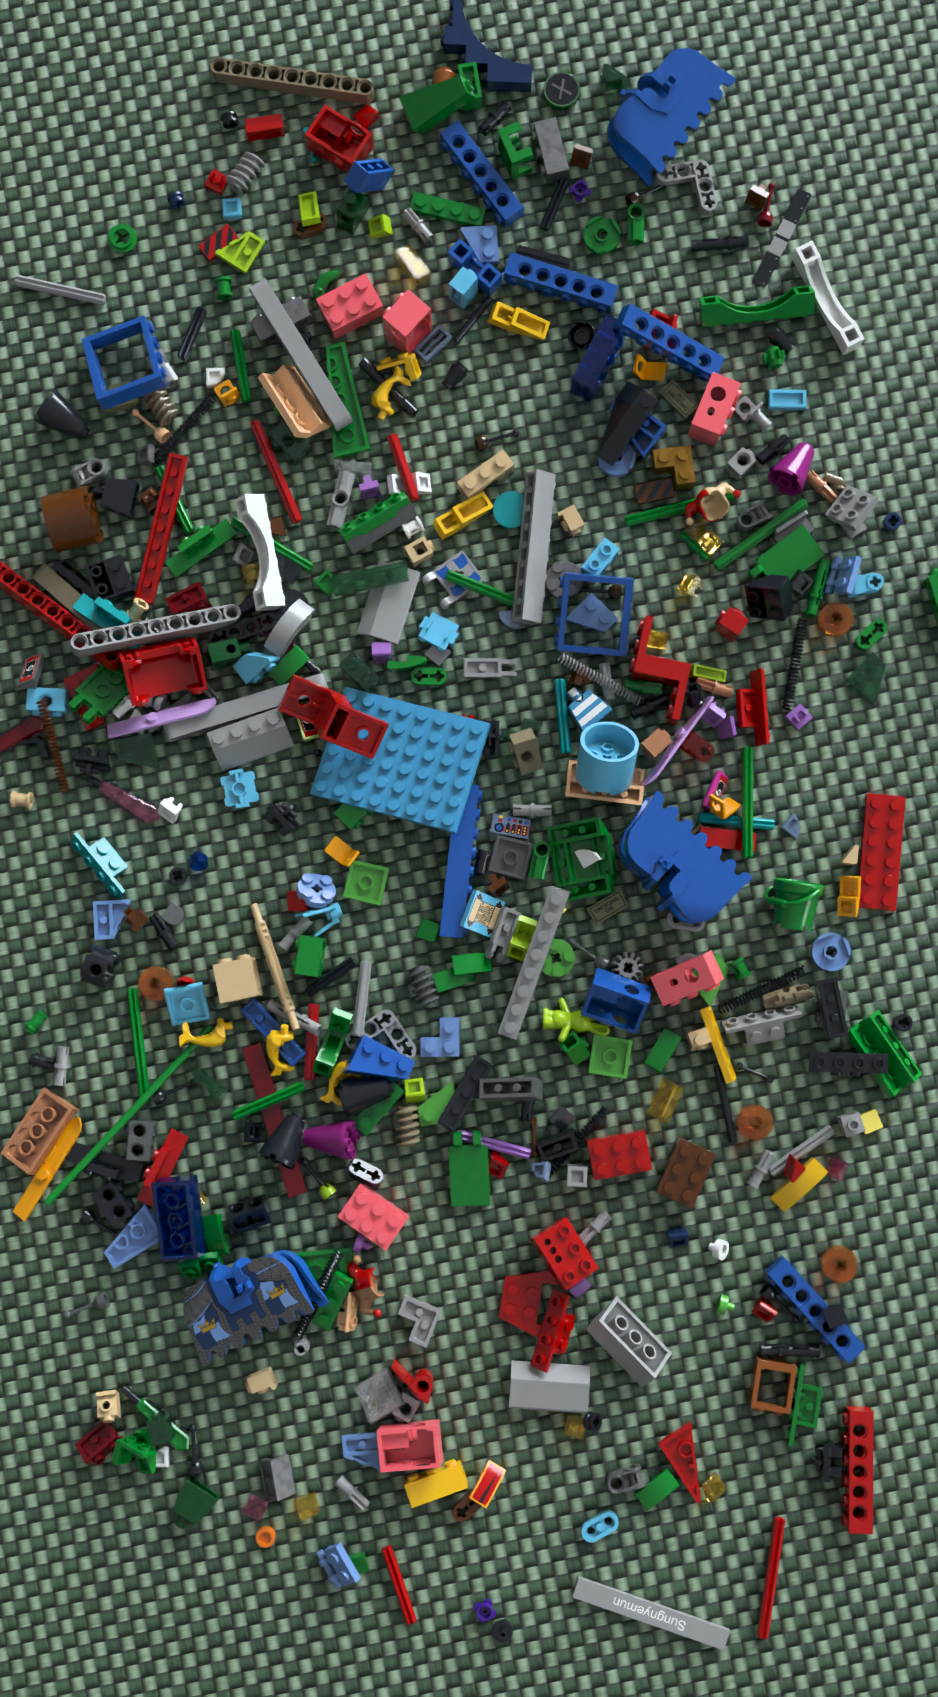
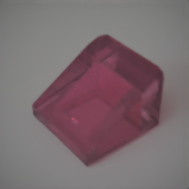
M831 1156L826 1167L828 1171L826 1175L841 1181L849 1164Z
M251 1494L242 1513L260 1522L268 1502Z

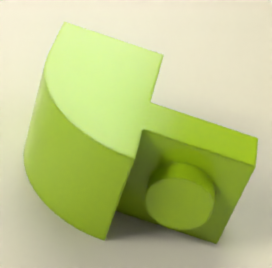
M520 915L506 956L524 962L538 923L537 920Z

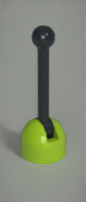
M302 1158L301 1164L307 1167L319 1183V1193L325 1201L336 1192L335 1188L331 1184H324L309 1165L308 1159Z

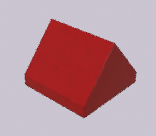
M761 1297L751 1311L767 1323L778 1313L777 1307Z

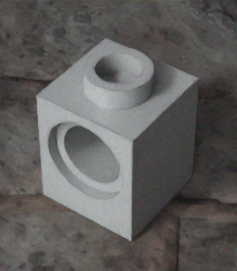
M742 447L727 462L725 469L739 481L754 466L756 462L755 455L749 449L746 450ZM737 460H744L746 462V465H739Z
M852 1111L836 1116L843 1136L849 1137L865 1132L859 1112Z
M567 1164L566 1185L587 1187V1165Z
M404 1388L400 1396L403 1403H408L411 1406V1410L405 1412L401 1407H398L392 1411V1414L395 1415L394 1418L402 1423L405 1421L410 1423L421 1400L414 1396L411 1391Z

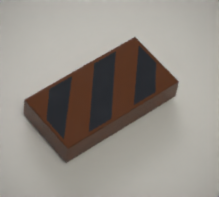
M671 478L634 485L638 505L675 497Z

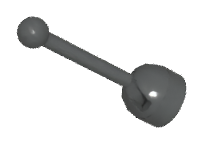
M574 938L568 939L570 945H574L594 959L596 968L604 970L610 962V959L606 956L600 955L596 957L576 943Z
M105 1292L100 1293L94 1297L93 1303L70 1312L65 1311L63 1317L69 1319L71 1315L94 1306L99 1310L108 1308L110 1306L109 1298Z

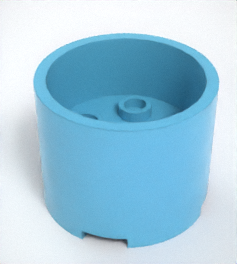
M598 722L586 727L581 734L575 769L578 783L584 789L594 794L597 791L609 793L611 796L627 790L633 779L639 748V741L635 733L626 726L614 722Z

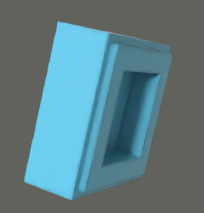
M241 198L222 199L224 220L242 218Z

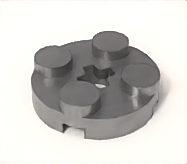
M555 562L546 573L547 579L545 583L547 590L556 599H558V595L562 596L563 588H559L560 576H564V572L582 573L581 569L572 562ZM570 580L568 599L580 592L583 587V581Z

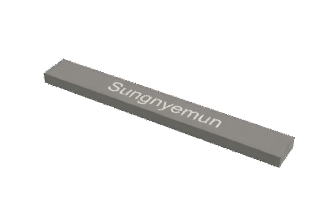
M580 1576L577 1578L572 1598L721 1650L725 1649L730 1629Z

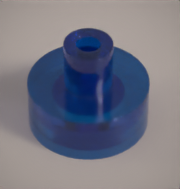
M200 851L194 852L188 859L189 868L193 871H203L208 867V857Z

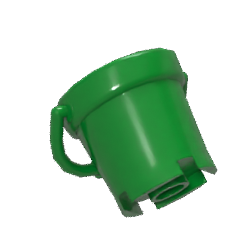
M774 878L773 884L765 890L763 895L765 901L770 905H774L773 925L776 926L778 921L782 922L781 928L803 931L804 926H808V931H812L819 897L823 895L825 886L800 880ZM772 890H775V898L768 897Z

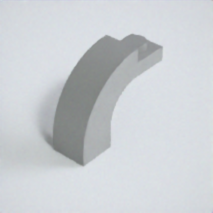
M298 599L284 613L264 644L265 649L263 653L279 656L280 659L275 663L276 665L284 657L294 637L309 623L315 610L301 599Z

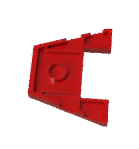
M549 1270L506 1276L504 1278L499 1318L538 1338L542 1324L537 1323L542 1284L557 1285Z

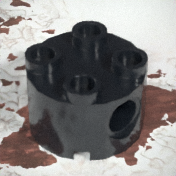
M92 945L89 949L92 953L86 955L80 974L82 978L80 980L105 988L109 983L112 984L115 979L116 973L113 971L115 966H118L121 955L115 951Z

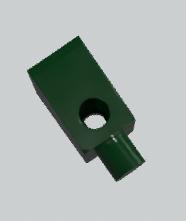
M350 189L348 190L337 209V227L354 235L371 206L365 195L354 193Z
M236 638L207 644L206 651L212 671L234 665L242 655L252 653L249 642L238 644Z
M189 1475L173 1508L179 1514L174 1521L175 1525L182 1529L185 1528L188 1521L196 1525L216 1504L220 1495Z

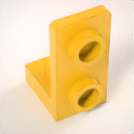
M403 352L393 359L385 357L376 366L378 371L405 363L404 370L406 375L409 376L410 381L417 380L422 374L415 352L410 354Z

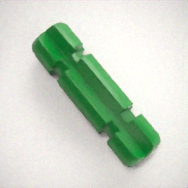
M686 529L681 533L680 538L687 542V545L696 555H700L699 558L703 562L711 557V553L704 549V546L695 536L692 537V533Z

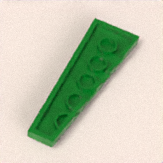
M340 342L326 346L328 380L353 420L351 424L339 431H336L332 426L334 459L368 452L371 449L345 344Z

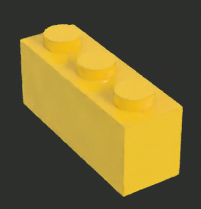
M455 1459L445 1462L444 1466L439 1468H428L425 1470V1473L419 1475L418 1473L410 1474L404 1481V1487L411 1508L468 1488V1480L461 1460L456 1461Z

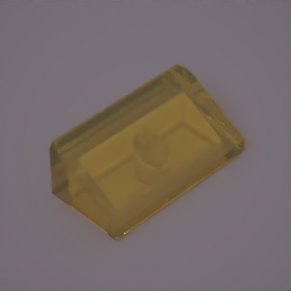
M410 244L394 251L395 257L416 285L432 275Z
M662 1078L647 1114L669 1123L684 1087Z

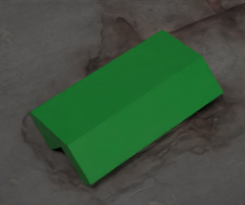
M879 1009L848 1030L849 1035L846 1037L857 1053L888 1054V1074L871 1073L888 1099L894 1097L902 1088L914 1083L922 1075Z

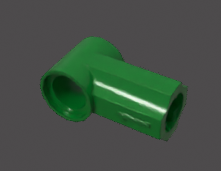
M633 203L628 208L627 232L628 244L631 245L644 243L645 210L640 203ZM637 212L640 216L633 217L631 213Z
M539 841L534 845L528 877L545 880L549 854L551 852L550 845L547 842ZM543 844L546 846L547 852L545 855L537 853L536 848L538 845Z

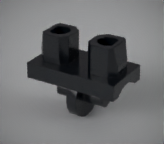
M480 720L491 725L481 755L499 756V721Z
M81 746L79 752L73 755L75 766L80 767V772H85L86 778L91 779L93 774L99 775L100 771L110 772L111 767L107 750H98L96 757L91 756L92 751L89 747Z
M275 802L266 808L268 812L264 819L270 824H274L278 819L282 825L277 830L283 837L301 826L295 820L298 815L294 812L296 808L294 803L288 806L285 802L281 805Z
M827 1440V1444L824 1445V1456H822L823 1450L817 1449V1455L811 1456V1462L816 1464V1470L822 1471V1465H824L823 1482H830L831 1479H842L843 1466L833 1465V1459L842 1460L844 1448L833 1445L831 1440Z

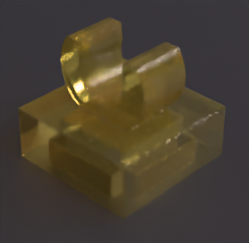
M686 574L677 591L683 595L697 598L698 595L694 591L696 588L703 589V586L700 584L702 579L697 575Z
M567 1414L564 1436L583 1440L585 1434L584 1417Z

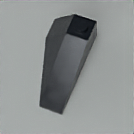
M628 381L616 397L597 456L613 467L657 408L659 400L645 389Z

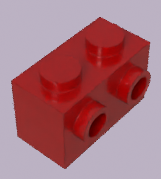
M729 607L727 612L723 610L715 621L717 627L714 631L733 643L749 619L743 616L744 613L738 608Z

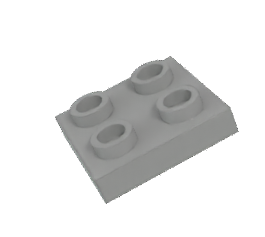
M847 485L825 513V516L829 520L857 531L879 500L874 495Z

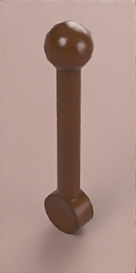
M533 1116V1121H529L532 1126L533 1151L531 1154L533 1157H538L535 1127L537 1118Z

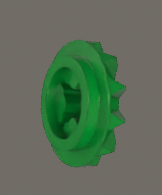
M127 224L115 225L108 232V244L117 254L118 252L125 254L128 251H132L133 247L137 245V234ZM118 234H119L120 236H122L123 238L126 237V238H125V239H126V242H127L126 244L123 243L122 241L119 242L120 239H119Z

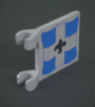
M463 550L422 578V583L425 586H428L437 579L449 594L440 602L443 610L471 591L445 580L448 570L481 583L485 581Z

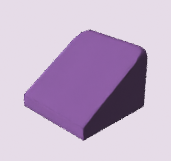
M391 642L372 643L373 664H387L388 661H392Z
M733 716L725 718L717 725L720 739L733 738L737 734Z
M584 1278L568 1290L578 1298L591 1287V1284Z

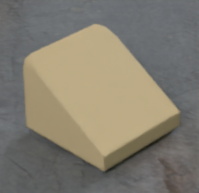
M851 846L839 864L856 865L859 846Z

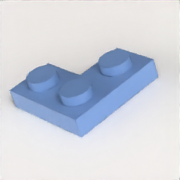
M459 1017L440 1018V1037H420L421 1057L460 1056Z

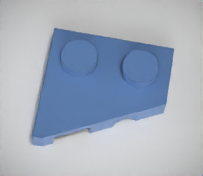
M497 225L461 227L462 236L465 237L468 246L474 250L476 258L482 264L486 265L488 262L491 265L499 264Z
M590 593L567 616L566 621L582 625V627L588 629L592 628L605 634L618 621V618Z
M131 899L93 901L95 940L116 938L126 916L123 912L130 906Z
M377 1432L342 1435L344 1458L352 1461L356 1460L362 1465H368L380 1471Z

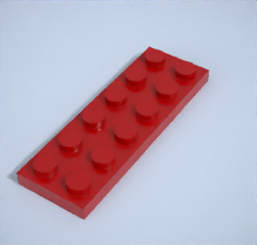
M866 793L859 876L861 877L859 908L896 911L906 797Z

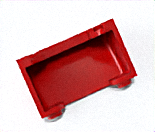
M184 637L133 648L119 653L132 706L143 707L150 701V697L187 689L192 694H201L204 692L203 690H208L199 645L194 637Z

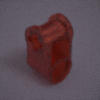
M693 730L690 731L679 746L681 750L702 763L709 762L715 751L710 743ZM707 749L709 751L708 755L702 756V751Z

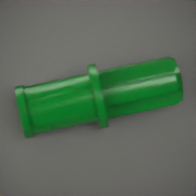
M625 679L624 688L634 692H641L642 695L643 693L660 695L662 694L663 684L647 682L645 679L643 681Z

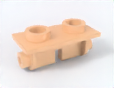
M349 1290L341 1307L345 1309V1312L339 1311L336 1326H338V1330L344 1331V1333L354 1331L357 1326L358 1318L356 1315L359 1297L355 1291L350 1292Z

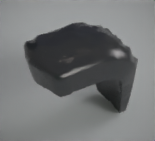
M35 736L23 742V745L37 744L41 758L44 760H51L54 757L50 756V754H53V752H49L52 749H48L51 745H47L49 742L42 736Z

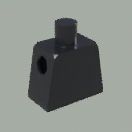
M106 479L104 488L94 486L93 496L94 498L101 499V506L105 510L132 520L140 484L137 480Z

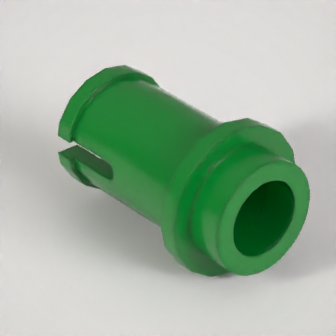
M39 1009L29 1022H25L23 1028L30 1034L37 1033V1029L48 1016Z

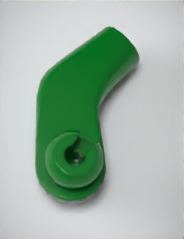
M338 269L320 274L312 289L314 298L324 295L328 284L340 279Z

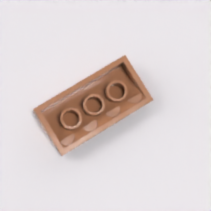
M43 1088L1 1151V1154L27 1174L36 1175L63 1130L75 1117L79 1109L47 1088Z

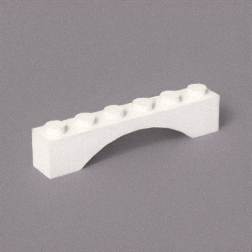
M813 241L795 248L792 260L806 286L811 285L815 291V303L842 354L845 355L859 348L865 338L857 323L846 313L835 296L826 276L821 256Z
M244 494L235 499L238 519L250 533L258 553L259 576L253 590L256 611H274L285 606V596L277 565L278 560L268 519L267 504L264 494Z

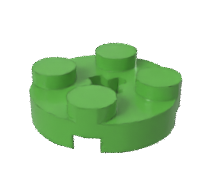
M553 939L542 969L544 974L550 977H560L570 972L575 963V953L569 943L561 939ZM559 953L561 961L552 963L551 954Z

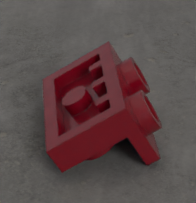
M200 582L165 598L173 615L212 608Z
M102 1420L75 1443V1446L84 1462L95 1466L101 1464L108 1454L114 1452L116 1439L124 1437L117 1434L111 1422L103 1423Z

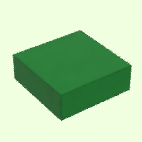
M327 569L314 581V584L327 596L341 583Z

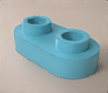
M605 1510L585 1521L581 1526V1534L584 1540L596 1542L614 1532L619 1525L616 1513L611 1510ZM607 1517L612 1519L610 1523L605 1522ZM589 1527L594 1528V1531L592 1533H589L587 1531Z

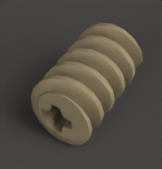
M159 389L142 397L148 403V407L152 410L153 415L156 416V420L160 422V426L164 427L174 421L179 410H172L175 404H168L171 398L165 397L167 391Z
M395 1107L399 1111L395 1112L394 1115L400 1117L394 1121V1123L400 1124L399 1127L395 1128V1131L401 1132L400 1135L396 1136V1139L401 1140L396 1146H417L415 1143L419 1142L420 1138L415 1137V1135L419 1134L420 1130L414 1129V1127L418 1126L419 1122L413 1120L418 1118L419 1115L413 1112L418 1110V1107Z

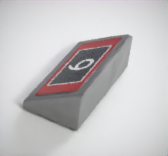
M43 653L25 659L17 688H37L45 663Z

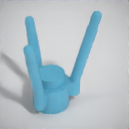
M337 902L324 908L295 914V917L305 918L325 913L327 920L331 919L332 921L314 934V937H318L331 926L339 923V918L343 914Z

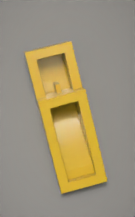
M499 301L493 305L488 319V323L539 340H545L550 325L549 321L519 307L514 309Z
M483 491L452 507L451 511L435 518L432 525L441 539L444 540L493 509V505Z
M811 1157L803 1165L806 1170L794 1183L787 1179L770 1197L783 1212L800 1200L828 1173L815 1158Z

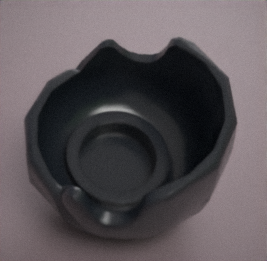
M578 321L571 326L568 332V341L577 350H587L596 341V330L590 322Z

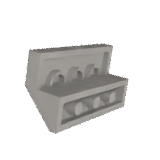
M379 562L357 634L374 637L382 642L389 641L391 644H399L420 572L394 563Z
M511 1361L509 1408L588 1414L590 1366L550 1363L548 1373L532 1367L531 1362Z

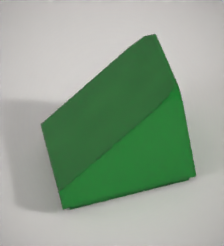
M423 919L416 937L434 943L441 925Z
M365 1551L348 1555L358 1574L369 1572Z

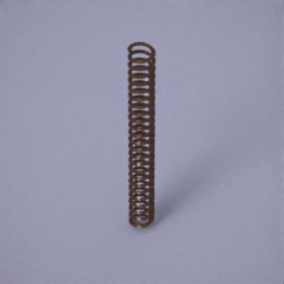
M47 698L36 702V704H41L37 706L41 708L38 710L39 712L44 711L39 715H45L40 717V719H45L41 721L45 723L42 725L43 727L48 726L43 728V730H49L44 732V734H49L45 736L49 738L46 741H52L47 743V745H52L48 749H53L49 752H56L50 754V756H56L51 758V760H56L52 762V764H56L53 766L54 768L59 767L54 769V771H59L55 773V775H60L56 779L63 778L57 780V782H63L58 784V786H63L59 790L66 789L61 791L63 793L70 790V788L68 787V780H65L67 779L64 772L65 769H62L64 765H61L63 764L61 761L63 758H59L61 754H58L60 753V750H58L60 747L57 746L58 743H55L57 742V739H54L57 737L54 735L56 732L53 731L54 728H51L54 726L51 724L53 721L50 720L52 717H47L51 714L47 713L50 711L47 709L49 706L46 705L48 702H43Z

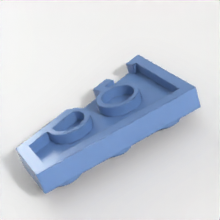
M146 1204L141 1207L104 1251L114 1269L165 1238V1234Z

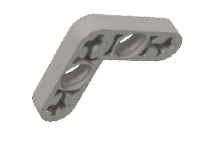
M694 160L665 165L662 173H656L655 180L659 185L668 186L693 181L700 211L705 215H710L715 211L717 197L710 167L706 161ZM698 167H700V169L703 170L702 178H700V170H697ZM684 169L687 172V176L681 177L677 171ZM664 173L665 176H668L667 179H664V176H661V174ZM705 183L709 186V190L702 191L699 185ZM707 196H709V197H708V203H709L710 205L712 204L711 208H709L708 205H705V203H706V201H707V199H706Z
M383 1010L365 1022L363 1035L372 1039L384 1031L398 1053L404 1055L403 1051L405 1049L403 1045L398 1047L397 1043L407 1038L408 1041L405 1044L407 1047L412 1046L413 1050L411 1051L412 1055L405 1054L404 1056L411 1059L416 1055L417 1048L392 1011ZM383 1013H385L386 1015L390 1014L392 1016L390 1018L391 1022H383L382 1024H380L381 1026H383V1028L380 1030L378 1024L374 1021V1019L377 1018V1020L380 1021L381 1019H383ZM369 1023L374 1024L376 1027V1031L372 1035L365 1032V1026ZM394 1029L402 1031L403 1036L401 1039L395 1040L392 1038V1031ZM351 1031L347 1034L345 1042L349 1048L353 1049L355 1044H350L349 1042L352 1035Z

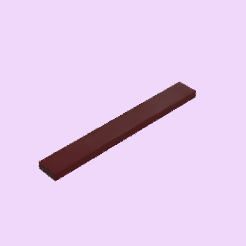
M262 1043L243 1048V1054L257 1099L259 1100L277 1092ZM280 1102L261 1110L269 1137L285 1118ZM298 1158L294 1170L282 1167L283 1165L278 1164L288 1198L308 1192Z

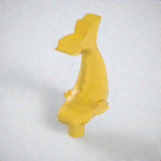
M397 365L394 366L393 376L385 380L372 396L371 404L380 410L377 418L382 421L386 415L392 416L394 414V410L390 406L391 403L388 401L389 391L393 384L399 382L402 385L411 386V382L403 376L404 371Z
M218 1018L217 1025L210 1034L194 1037L191 1035L189 1026L185 1021L182 1024L183 1034L179 1037L180 1048L188 1042L204 1047L221 1046L226 1042L225 1030L233 1029L232 1022L224 1023L223 1018Z
M287 1024L281 1025V1031L271 1030L266 1038V1051L274 1065L270 1072L271 1076H280L283 1071L290 1072L295 1069V1066L291 1067L288 1062H280L278 1060L279 1047L283 1046L285 1042L294 1039L293 1032L289 1031Z
M348 1060L341 1061L334 1067L329 1079L328 1093L319 1098L325 1101V1103L332 1101L336 1105L342 1106L340 1097L335 1093V1087L338 1086L339 1078L351 1075L362 1077L358 1074L342 1073Z

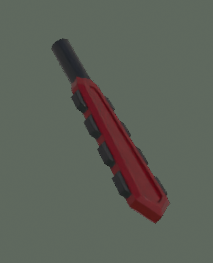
M28 716L23 719L20 725L16 724L11 727L10 732L2 733L0 735V756L6 750L11 751L15 749L17 744L22 745L28 738L41 735V732L44 731L42 725L45 724L41 721L45 719H40L38 716Z

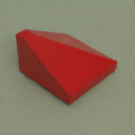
M366 104L353 117L363 128L367 129L379 119V112Z
M493 1150L489 1159V1174L502 1180L509 1163L497 1151Z

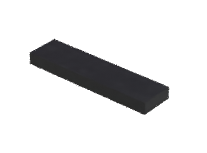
M475 1055L438 1119V1124L453 1133L455 1132L479 1090L480 1079L486 1078L493 1064Z

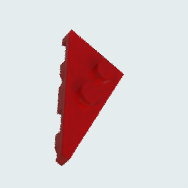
M688 1421L660 1440L658 1444L695 1502L699 1503L700 1488L692 1425Z

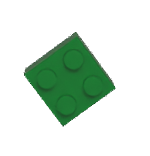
M300 935V939H296L295 950L298 953L297 958H294L292 963V970H295L294 974L321 978L327 939Z

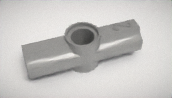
M339 471L326 524L331 529L338 530L345 522L347 509L350 506V497L356 475L349 471ZM339 497L346 499L342 504L337 503L336 500Z

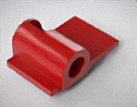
M394 1358L391 1368L395 1371L396 1377L403 1384H407V1387L414 1396L428 1404L434 1381L431 1371L420 1369L412 1376ZM424 1380L427 1384L423 1385L419 1381Z

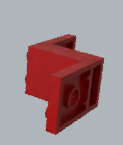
M646 615L644 621L640 620L636 635L640 637L636 639L632 654H636L635 658L632 657L629 672L632 673V679L642 681L645 679L647 682L662 683L665 686L673 687L670 694V700L673 702L667 709L666 719H669L668 725L676 726L680 720L691 664L646 654L653 621L652 616Z
M294 674L278 706V711L313 724L321 739L371 759L374 758L389 726L388 722L354 709L345 695ZM302 695L309 697L308 702L305 704L298 702L299 697ZM365 729L368 731V735L365 738L358 737L360 730Z

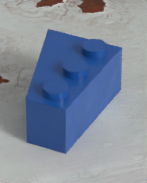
M615 401L613 402V404H612L611 407L609 408L610 414H611V412H612V409H613V406H614ZM653 415L648 418L631 441L644 461L667 430V426Z
M363 1035L358 1038L342 1073L388 1078V1080L402 1082L408 1079L415 1061Z

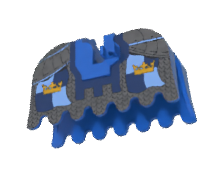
M277 1250L255 1260L245 1257L239 1258L234 1262L232 1268L222 1265L220 1262L213 1264L214 1269L211 1271L209 1279L198 1282L188 1289L183 1302V1312L201 1364L205 1366L211 1362V1351H215L220 1357L225 1356L229 1351V1342L236 1348H242L245 1345V1334H248L253 1340H258L262 1336V1326H265L270 1332L276 1331L279 1328V1318H282L287 1324L292 1323L296 1319V1310L302 1315H308L315 1310L311 1304L312 1301L319 1307L328 1305L329 1301L300 1256L288 1250Z

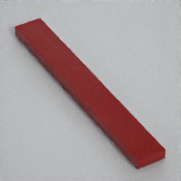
M173 453L168 455L134 597L144 600L147 604L154 605L189 460L187 456Z

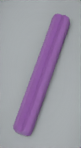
M457 1130L462 1131V1142L473 1145V1133ZM482 1136V1145L488 1146V1149L524 1159L530 1158L531 1149Z

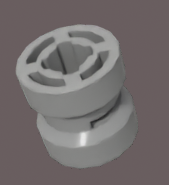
M167 695L150 697V701L144 707H152L157 712L163 710Z

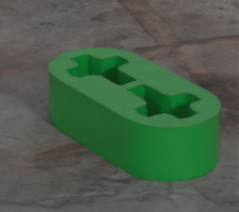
M880 619L874 620L856 637L855 646L857 649L862 651L869 649L886 633L887 624ZM880 625L882 627L880 631L873 634L872 631L875 629V626ZM869 636L870 639L866 642L868 646L866 644L861 645V638L864 639Z
M419 667L412 671L411 679L417 686H442L447 681V673L442 668ZM421 672L423 676H428V678H422L419 682L414 676ZM437 672H440L444 678L437 682L436 678H430V676H436Z

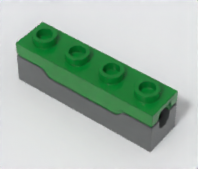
M403 491L392 494L386 501L377 503L368 512L361 513L355 520L346 522L338 529V532L350 552L355 554L417 516V513L408 496Z

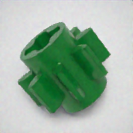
M778 346L765 349V354H762L763 357H761L763 366L768 365L770 370L780 368L783 365L782 362L786 359L784 350H780Z

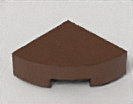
M282 517L269 519L272 534L281 537L287 536Z

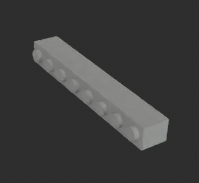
M539 469L526 473L512 613L513 622L530 626L540 624L543 618L542 610L547 579L546 569L549 560L548 548L552 525L551 517L554 506V489L556 487V474Z
M555 886L550 887L498 1031L501 1035L515 1040L518 1038L570 895L569 891Z

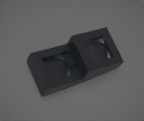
M275 552L280 577L293 585L303 568Z

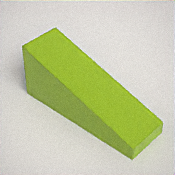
M692 664L688 678L696 679L701 677L710 681L717 680L718 682L725 683L727 671Z

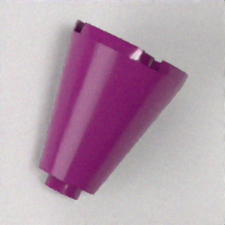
M806 442L799 443L770 469L768 480L772 486L773 484L778 486L777 490L789 496H796L797 493H801L815 453L812 445Z

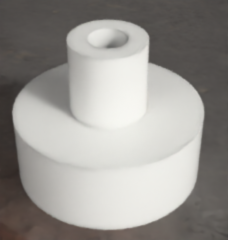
M718 1239L715 1243L709 1244L708 1249L712 1251L713 1258L718 1260L726 1258L729 1251V1243L727 1241Z

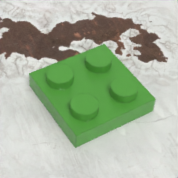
M354 860L350 865L343 897L381 906L390 868Z
M594 1034L588 1073L627 1079L633 1040Z

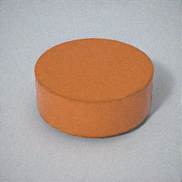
M262 1526L255 1536L256 1543L262 1548L271 1547L276 1539V1533L270 1526Z

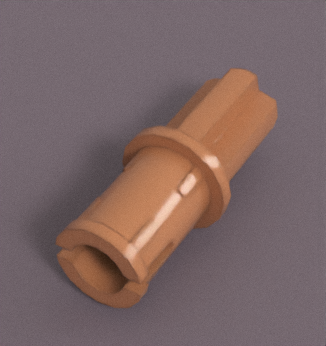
M814 470L807 475L806 481L816 490V493L819 492L829 503H833L837 499V494L826 484L827 481L824 482Z
M701 677L695 680V683L701 685L702 690L711 692V695L717 694L729 699L732 695V686L718 683L717 680L710 681Z

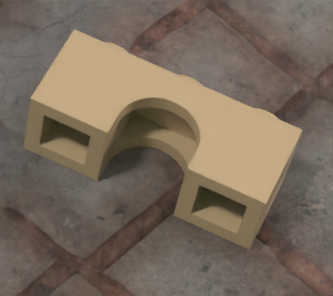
M501 450L457 481V489L465 500H468L483 492L493 481L498 480L499 482L514 471V463L506 452Z

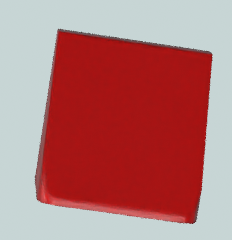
M287 891L288 911H307L306 901L302 898L300 900L296 891Z
M789 1154L783 1174L794 1183L806 1168L794 1156Z

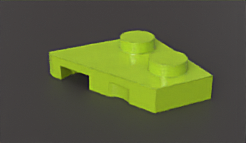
M248 231L241 235L239 239L231 241L229 245L221 250H216L215 256L246 275L265 245V241Z

